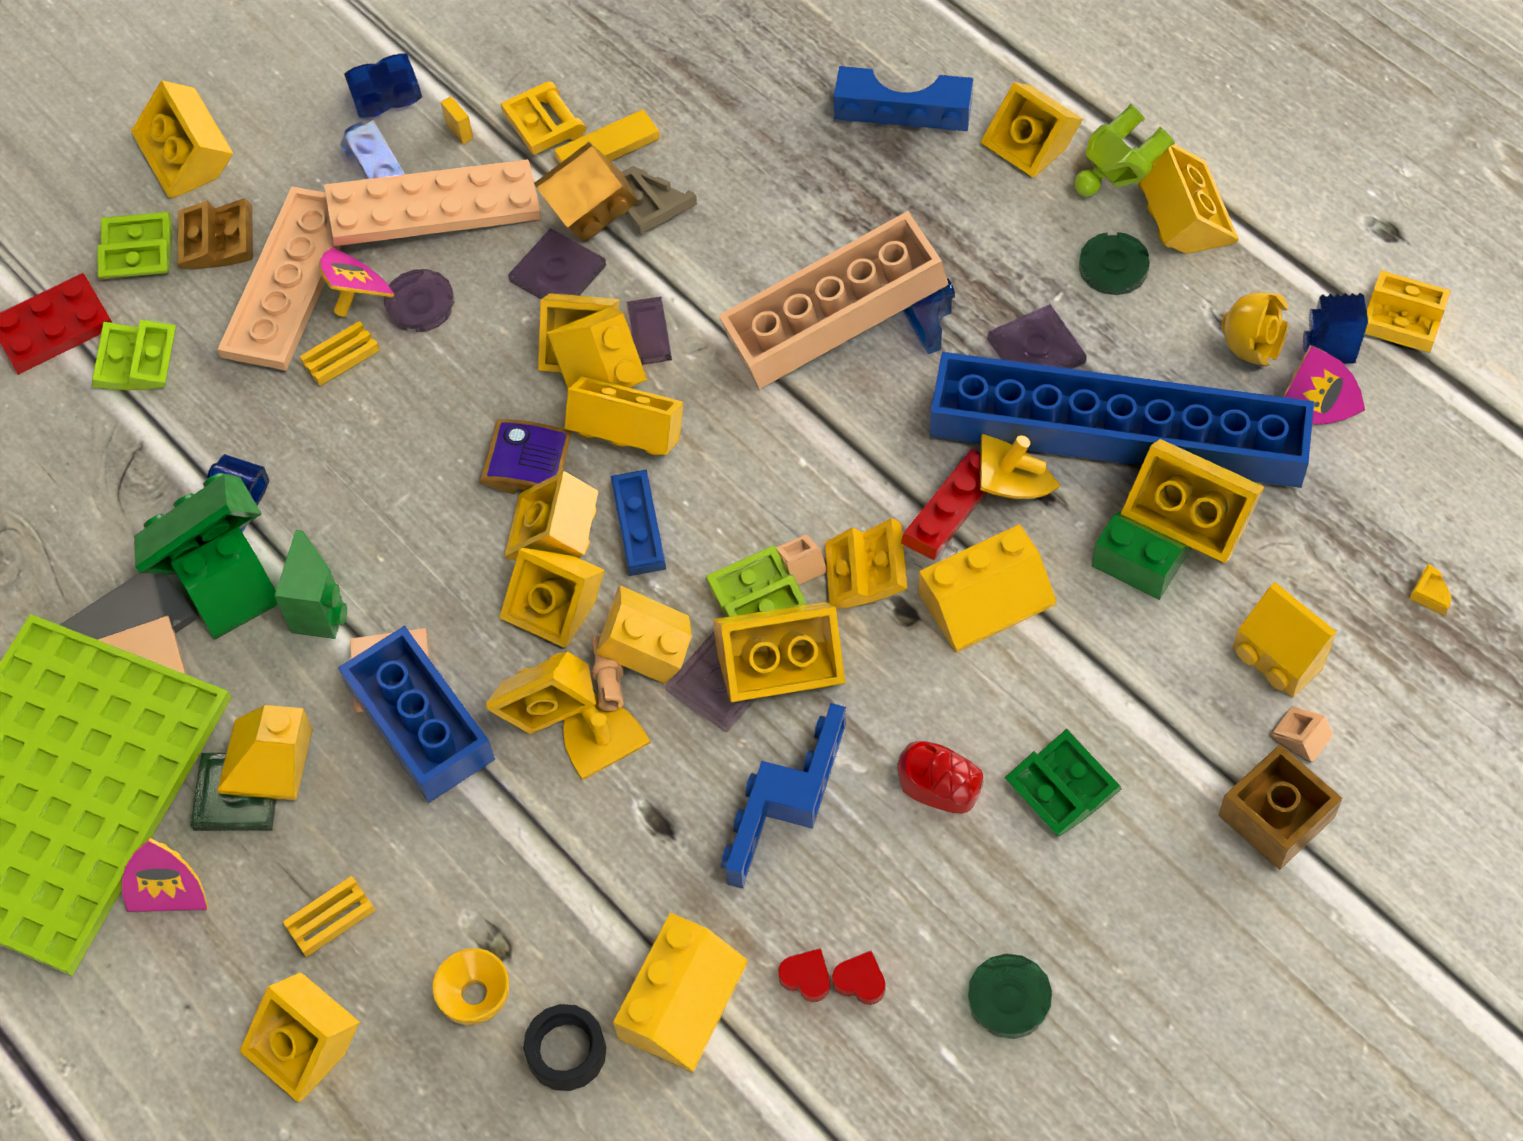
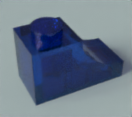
M948 278L947 286L902 310L928 354L941 350L942 328L940 322L944 316L951 314L952 299L955 298V291Z

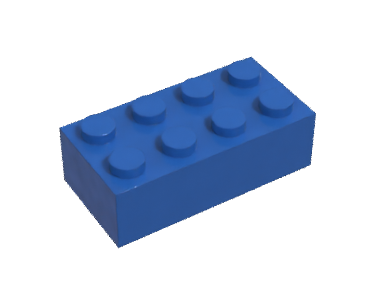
M406 626L401 627L338 667L346 688L428 803L495 760L490 741Z

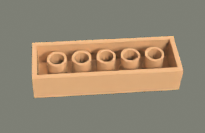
M907 211L720 314L719 318L728 338L758 388L761 389L948 285L942 260L911 214Z

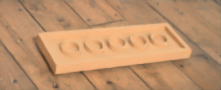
M529 159L324 184L334 246L540 220V207Z
M291 187L217 351L220 358L287 371L326 282L320 272V259L324 252L329 249L335 248L340 250L341 247L334 246L325 192Z

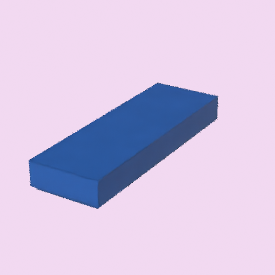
M647 469L610 476L629 576L666 570Z

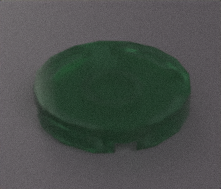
M1108 232L1101 233L1089 239L1081 249L1079 271L1082 279L1088 286L1100 293L1110 295L1127 294L1141 287L1147 279L1150 265L1149 253L1139 239L1127 233L1117 232V235H1108Z
M1002 954L990 957L977 967L969 981L967 1001L972 1017L978 1024L980 1023L984 1028L988 1029L989 1033L996 1037L1016 1039L1030 1035L1046 1020L1050 1012L1052 988L1048 976L1037 963L1022 955Z

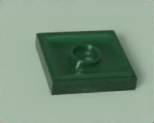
M201 753L190 823L194 831H272L277 799L218 793L217 789L226 753Z

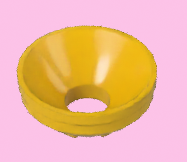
M469 948L455 952L441 963L434 976L433 995L439 1009L449 1019L460 1024L477 1025L490 1020L502 1010L509 995L510 980L506 967L495 954L483 949ZM473 984H481L487 989L485 999L476 1005L466 1003L463 1000L466 988Z

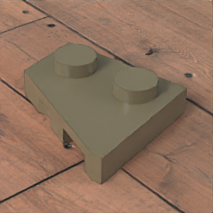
M635 166L622 171L639 201L629 208L625 215L640 234L697 205L696 195L690 190H687L684 194L671 188L669 181L660 177H652L646 171Z

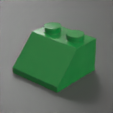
M1121 511L1112 516L1095 543L1092 567L1160 600L1192 548L1121 515Z
M239 526L171 562L182 586L215 640L278 605L274 596L276 590Z
M295 530L274 596L291 633L335 639L339 626H343L346 622L347 604L342 600L339 585L335 583L330 568L304 531Z

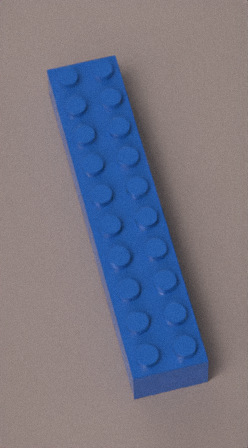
M942 352L930 412V437L980 444L981 435L985 434L1013 444L1016 438L1022 435L1029 439L1030 446L1027 450L1138 466H1142L1150 446L1159 439H1162L1251 481L1302 488L1309 464L1314 401Z

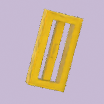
M358 321L299 357L301 363L319 386H322L379 352L380 348L378 342L372 339L369 331L365 330L361 321ZM363 343H365V345H363V346L359 347L358 349L354 350L353 352L347 354V353L350 352L351 350H353V349H355L356 347H358V346L362 345ZM335 361L333 364L327 366L326 368H324V369H322L321 371L318 372L319 369H321V368H323L324 366L328 365L329 363Z
M350 876L282 922L305 957H308L376 910L353 876ZM360 902V906L305 942L303 938L321 926L329 924L339 914Z

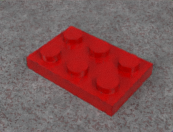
M81 273L0 312V343L19 375L101 335L103 323H112L85 274Z

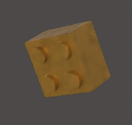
M1279 744L1224 795L1218 816L1274 866L1281 870L1335 818L1343 798Z

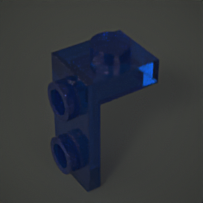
M374 120L364 125L362 122L356 123L344 131L345 135H343L340 145L347 156L353 153L367 179L405 175Z

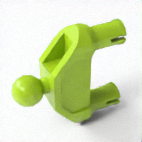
M1130 103L1109 125L1107 123L1102 124L1091 134L1085 156L1095 168L1078 173L1074 180L1076 192L1083 197L1094 196L1100 190L1103 178H1106L1116 188L1140 182L1152 171V163L1171 145L1173 146L1175 141L1162 127H1159L1138 149L1136 147L1132 149L1124 143L1123 139L1145 120L1141 112Z

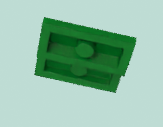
M1067 728L1038 754L1033 751L1004 777L1058 837L1081 823L1122 790L1118 782Z

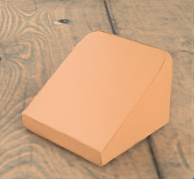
M803 535L776 547L789 575L793 574L798 585L827 572L821 549L808 535Z
M1292 706L1271 733V737L1300 757L1313 762L1331 739L1332 731L1324 715Z

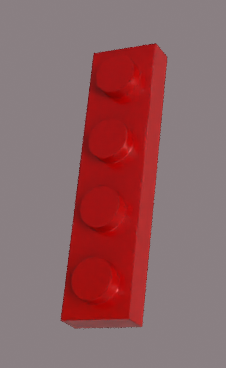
M974 449L968 452L904 531L901 544L933 561L937 558L988 493L980 490V452Z

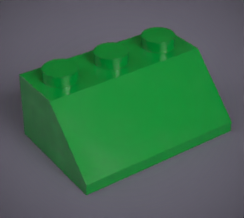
M223 473L215 474L203 483V489L195 494H187L176 500L173 504L174 509L165 515L159 514L147 520L143 525L145 529L134 535L135 567L137 571L146 574L174 575L175 571L171 562L238 526L241 529L260 516L262 513L240 476Z

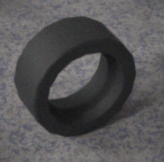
M559 1004L544 1009L533 1018L525 1032L523 1049L531 1072L541 1084L553 1090L572 1091L586 1086L598 1076L605 1063L607 1046L599 1022L589 1011L577 1005ZM575 1025L582 1028L588 1035L590 1049L587 1058L579 1066L566 1071L554 1070L548 1067L542 1060L540 1053L541 1042L544 1036L556 1027Z

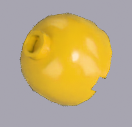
M1253 292L1240 297L1232 305L1229 312L1224 314L1221 323L1222 332L1225 334V341L1232 354L1243 361L1261 366L1270 365L1268 363L1269 357L1274 360L1278 358L1288 331V322L1282 321V310L1288 311V304L1284 296L1269 292Z

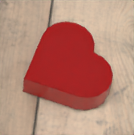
M821 948L787 957L780 963L778 968L779 981L785 989L799 991L804 999L811 1002H819L829 994L830 977Z
M871 950L841 962L833 970V987L842 996H856L858 1001L868 1005L876 1004L884 997L886 991L885 979Z

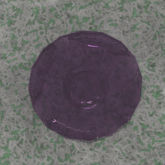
M414 269L400 274L389 284V287L394 292V297L384 296V306L390 321L399 329L406 331L408 328L415 329L416 332H426L439 327L450 317L453 303L455 304V296L449 280L439 272L429 269Z

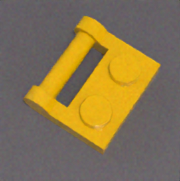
M551 81L544 82L501 103L503 114L533 156L569 138L576 140L586 132V127L581 119L573 116L559 97L558 88ZM540 103H548L562 124L556 126Z

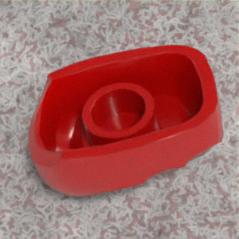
M928 741L909 743L899 756L897 771L902 790L905 794L922 804L956 814L969 812L974 807L983 787V772L970 760L945 746Z

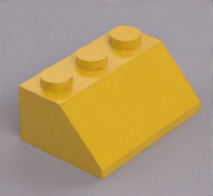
M161 80L131 129L135 140L169 198H176L218 179L233 155L231 148L198 92L193 87Z
M1175 144L1171 145L1152 163V171L1137 183L1146 195L1149 203L1147 209L1156 220L1159 228V239L1166 247H1173L1185 254L1231 245L1239 240L1208 165L1200 157Z
M1021 524L919 571L918 594L955 653L1055 606L1057 603L1040 553Z
M819 602L712 619L717 657L730 702L846 683L837 612L834 605L827 602Z
M670 912L613 1021L618 1039L693 1073L748 964V960L708 928Z

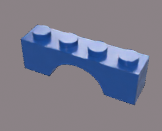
M839 66L834 92V119L883 125L912 126L916 128L968 131L974 78L939 75L929 87L920 91L906 93L897 92L882 85L877 80L873 69Z

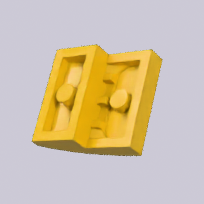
M1381 270L1359 332L1431 353L1451 290Z
M890 518L864 532L852 527L825 541L829 604L836 606V609L850 608L875 602L908 589L904 545L901 544L903 536L901 522Z

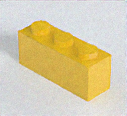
M581 376L568 388L564 429L575 431L582 437H598L610 440L612 444L617 446L641 448L651 455H667L680 441L684 402Z

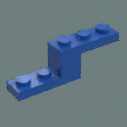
M830 703L826 717L820 715L814 738L818 739L815 751H808L803 771L761 761L758 773L750 774L745 791V796L749 797L745 810L739 809L733 827V832H736L737 835L733 846L727 844L721 861V868L726 871L728 885L739 888L744 887L767 817L813 829L846 727V707Z

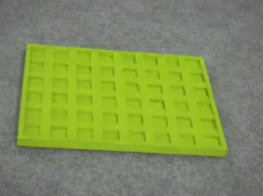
M32 614L28 616L0 661V946L73 977L122 891V878L128 860L139 846L153 837L229 704L232 696L228 690Z

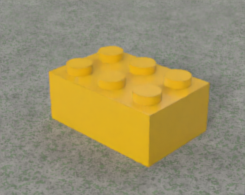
M1159 439L1150 446L1121 511V515L1226 563L1234 554L1265 487Z

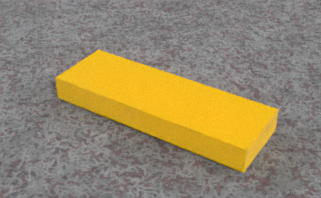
M642 109L554 149L557 161L561 163L590 141L606 158L612 161L660 139V135L655 124L645 110Z

